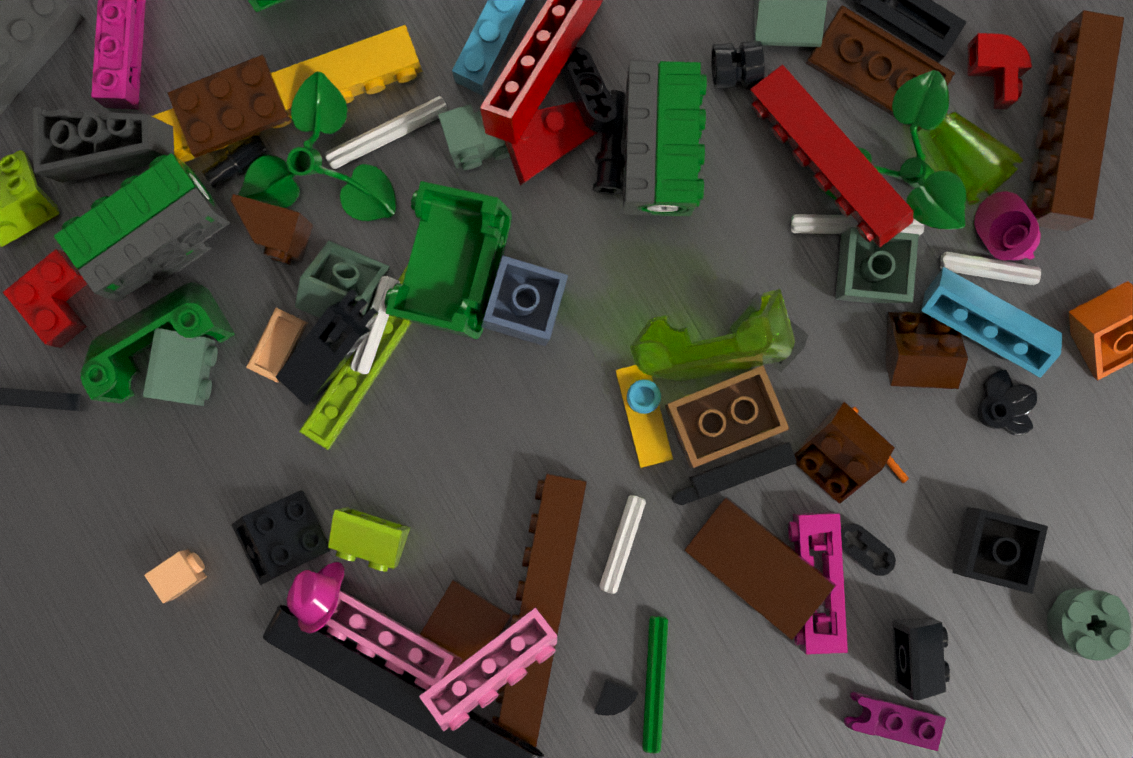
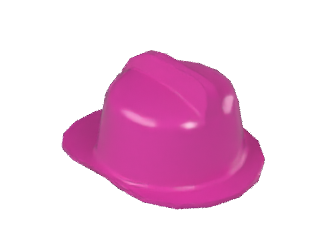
M1008 191L996 192L988 196L976 211L974 225L989 252L996 259L1003 261H1016L1024 258L1032 260L1035 258L1033 252L1040 243L1041 233L1037 219L1024 200L1017 194Z
M330 563L318 573L305 570L295 577L288 591L287 606L291 613L298 618V626L301 631L306 633L316 632L325 626L332 617L337 607L339 590L344 576L345 568L342 563Z

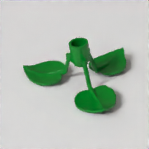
M932 70L904 83L897 90L892 102V110L896 120L904 125L911 124L910 134L916 151V157L907 159L902 164L900 171L880 166L874 167L879 173L896 177L898 180L903 179L914 188L907 196L906 202L913 210V218L916 221L936 229H961L965 227L967 197L965 185L952 172H934L924 161L926 155L922 151L917 133L918 126L924 130H933L938 127L944 120L949 107L947 82L939 71ZM857 147L871 163L872 157L870 152ZM830 190L824 192L833 199H837Z
M315 72L300 86L291 107V116L295 127L302 132L313 131L312 136L304 141L303 147H297L290 151L287 156V162L273 155H265L256 159L247 170L238 195L278 207L288 208L297 200L300 193L299 186L293 177L296 175L302 176L319 173L348 183L340 192V202L344 211L354 219L372 221L392 217L396 211V195L393 185L388 176L378 167L369 164L358 165L354 169L352 177L322 167V157L316 149L312 148V145L319 138L320 131L332 134L344 125L348 108L346 100L339 89L324 73Z

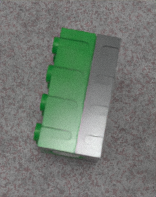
M629 61L623 135V214L650 215L651 213V215L691 216L695 207H699L700 200H703L704 179H698V173H700L701 165H704L705 144H699V139H701L702 130H705L706 109H700V105H702L703 96L706 95L707 75L701 74V62L660 61L658 63V61Z
M171 153L168 156L162 155L154 159L149 164V169L141 175L131 176L124 180L120 185L121 189L111 196L97 199L92 203L91 210L81 217L77 216L67 220L61 226L62 230L55 234L54 237L94 294L120 302L145 283H152L158 287L212 249L206 240L219 230L225 228L230 222L192 168Z

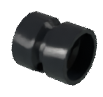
M761 41L741 42L738 48H735L732 43L712 45L711 69L715 89L732 88L737 82H740L743 87L755 86L764 79L765 63Z

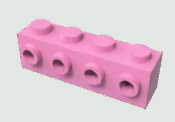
M339 590L337 607L330 620L326 623L329 626L327 632L343 641L347 637L358 643L356 646L357 650L372 658L376 654L387 660L385 666L398 674L403 675L407 671L417 677L414 683L425 690L431 688L459 666L462 660L460 657L354 596Z
M534 608L421 694L419 698L443 732L449 727L454 731L469 720L470 717L467 713L477 705L484 708L499 696L497 693L499 688L507 682L512 686L520 681L528 673L525 668L536 660L541 664L551 657L556 651L554 646L557 644V635L539 611Z

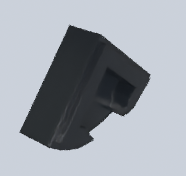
M606 679L594 713L604 716L621 713L632 705L638 695V691Z

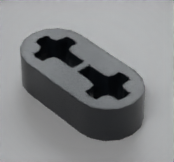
M847 523L841 526L842 551L852 560L876 576L887 575L894 569L896 558L890 548L858 524ZM857 531L856 538L864 546L861 549L852 544L847 547L845 544L848 540L844 536L846 532L854 533ZM869 550L879 555L884 552L885 555L882 559L886 562L885 566L877 565L873 568L874 560L866 553Z

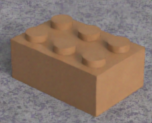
M764 365L664 405L689 468L698 467L789 430Z

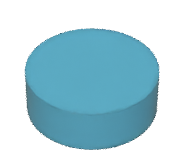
M638 380L627 391V403L637 413H650L660 404V389L650 380Z

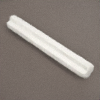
M438 96L326 151L325 157L331 168L337 169L438 119V114L449 111L444 99Z
M794 214L791 217L790 227L792 233L841 234L850 227H856L859 223L852 215L846 217L844 215ZM913 218V223L901 232L921 235L924 232V225Z

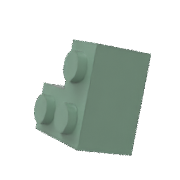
M471 104L438 114L456 169L463 167V170H470L482 165V160L492 157L495 160H502L510 157L504 140L485 134L481 111L474 113Z

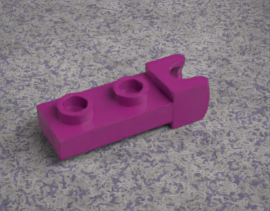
M852 692L850 694V698L853 701H857L863 707V712L858 717H845L844 724L846 727L857 732L938 751L946 721L944 716L859 692Z

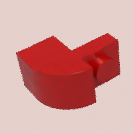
M978 33L968 43V76L994 77V109H1008L1021 97L1023 83L1022 79L1018 77H1021L1032 68L1030 55L1021 42L1009 35Z

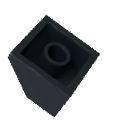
M934 618L892 619L896 688L913 700H922L946 693L945 682L950 680L949 665L947 661H944V648L948 646V633L946 628L943 627L942 622Z

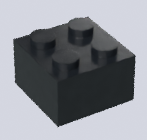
M968 507L952 573L1033 594L1048 526L984 509Z

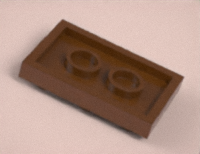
M263 54L167 92L191 154L195 158L290 120Z

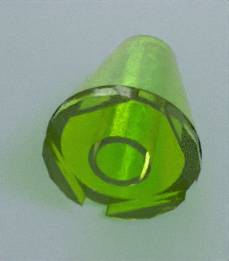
M957 112L947 113L942 123L929 133L948 171L956 174L963 181L966 188V202L970 206L981 201L977 195L983 191L990 195L1018 170L1014 163H1022L1024 161L1017 152Z

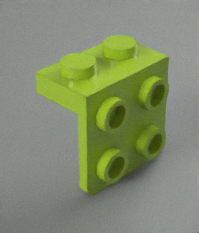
M23 150L9 154L0 160V246L3 247L60 214L58 206L37 185L28 155Z

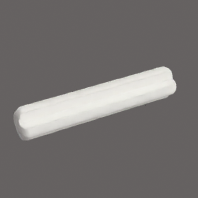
M948 251L943 253L940 258V269L945 267L955 273L1027 285H1036L1041 278V268L1037 266Z
M382 276L370 307V309L374 308L378 315L368 327L371 331L355 350L350 364V369L362 374L370 372L389 315L385 314L386 293L390 288L393 289L397 283H400L394 278Z
M630 495L627 499L599 585L600 589L604 592L615 594L618 590L646 504V500L641 497Z

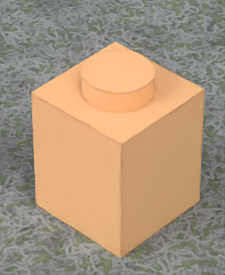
M189 549L177 552L144 575L163 604L174 600L207 577L203 572L205 569L203 561L195 552L191 553Z

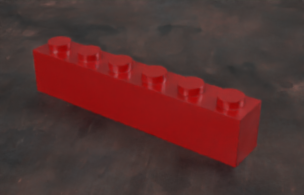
M603 0L546 1L480 106L485 134L515 145L518 143Z
M783 64L750 89L753 98L751 107L761 120L767 118L773 125L771 130L782 144L787 141L794 149L792 154L796 161L803 168L808 165L815 173L813 179L824 192L828 190L832 192L837 198L834 202L838 209L846 217L850 214L859 223L856 226L857 230L867 242L873 240L880 248L913 223V210Z

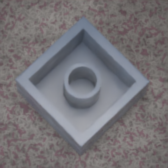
M502 255L481 327L546 346L552 334L568 275Z

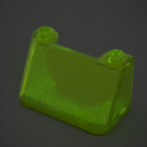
M781 289L764 292L761 297L762 305L760 309L752 312L749 319L744 320L738 327L737 333L691 343L687 327L680 328V330L673 328L667 323L666 315L651 318L630 346L635 364L644 374L675 382H683L787 359L791 355L795 339Z

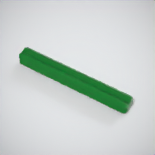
M651 616L649 619L642 748L644 752L653 754L660 753L662 743L668 619L664 616Z

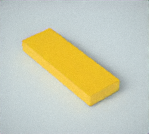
M648 362L615 370L640 468L673 460L660 406L650 413L640 414L633 411L627 403V391L633 383L638 380H650L653 382Z

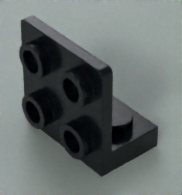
M303 491L293 493L244 515L231 524L260 585L329 552L331 549L328 548V541Z

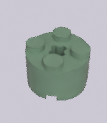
M1072 588L1062 592L1056 598L1057 600L1052 608L1049 609L1047 615L1049 634L1058 646L1070 654L1090 660H1106L1114 657L1130 645L1131 620L1126 607L1118 596L1100 590Z

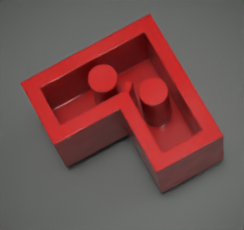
M55 249L3 291V294L45 345L62 348L87 327L66 302L85 287L87 283L67 254L61 250Z

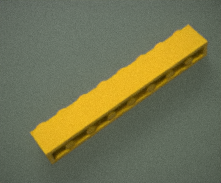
M406 25L272 72L290 118L289 121L272 128H281L291 123V107L294 97L303 82L317 71L324 73L339 89L347 104L354 100V96L365 92L367 94H375L384 90L387 84L396 81L405 83L415 79L417 74L423 71ZM174 108L151 116L173 126L174 155L183 162L193 160L195 157L191 154ZM257 133L242 140L250 139L253 136H258L260 133Z

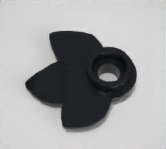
M1000 370L994 373L985 384L986 398L978 408L980 422L992 429L1003 428L1015 436L1028 433L1033 429V424L1027 414L1033 410L1037 403L1036 390L1024 384L1014 386L1007 370ZM995 408L998 410L999 416L996 415Z

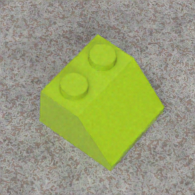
M349 507L335 509L328 548L337 550L335 556L355 561L356 557L369 561L368 567L387 572L388 568L394 569L398 566L411 527Z

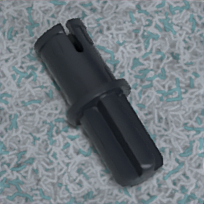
M253 136L233 151L226 150L225 156L202 170V173L215 189L237 172L243 173L244 170L242 168L267 151L266 146L258 136Z

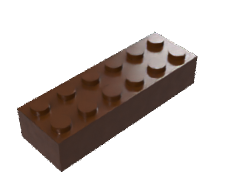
M1083 10L1059 32H1056L1052 39L1051 52H1054L1053 64L1049 66L1046 74V84L1049 85V89L1040 111L1041 117H1044L1043 127L1038 132L1035 147L1039 149L1037 162L1033 164L1030 173V180L1034 182L1033 190L1026 201V205L1037 219L1039 227L1069 231L1093 220L1124 17Z

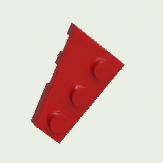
M575 102L537 110L516 145L505 141L520 186L598 133L585 125Z

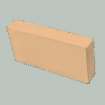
M275 308L246 368L279 383L276 376L293 355L308 323Z

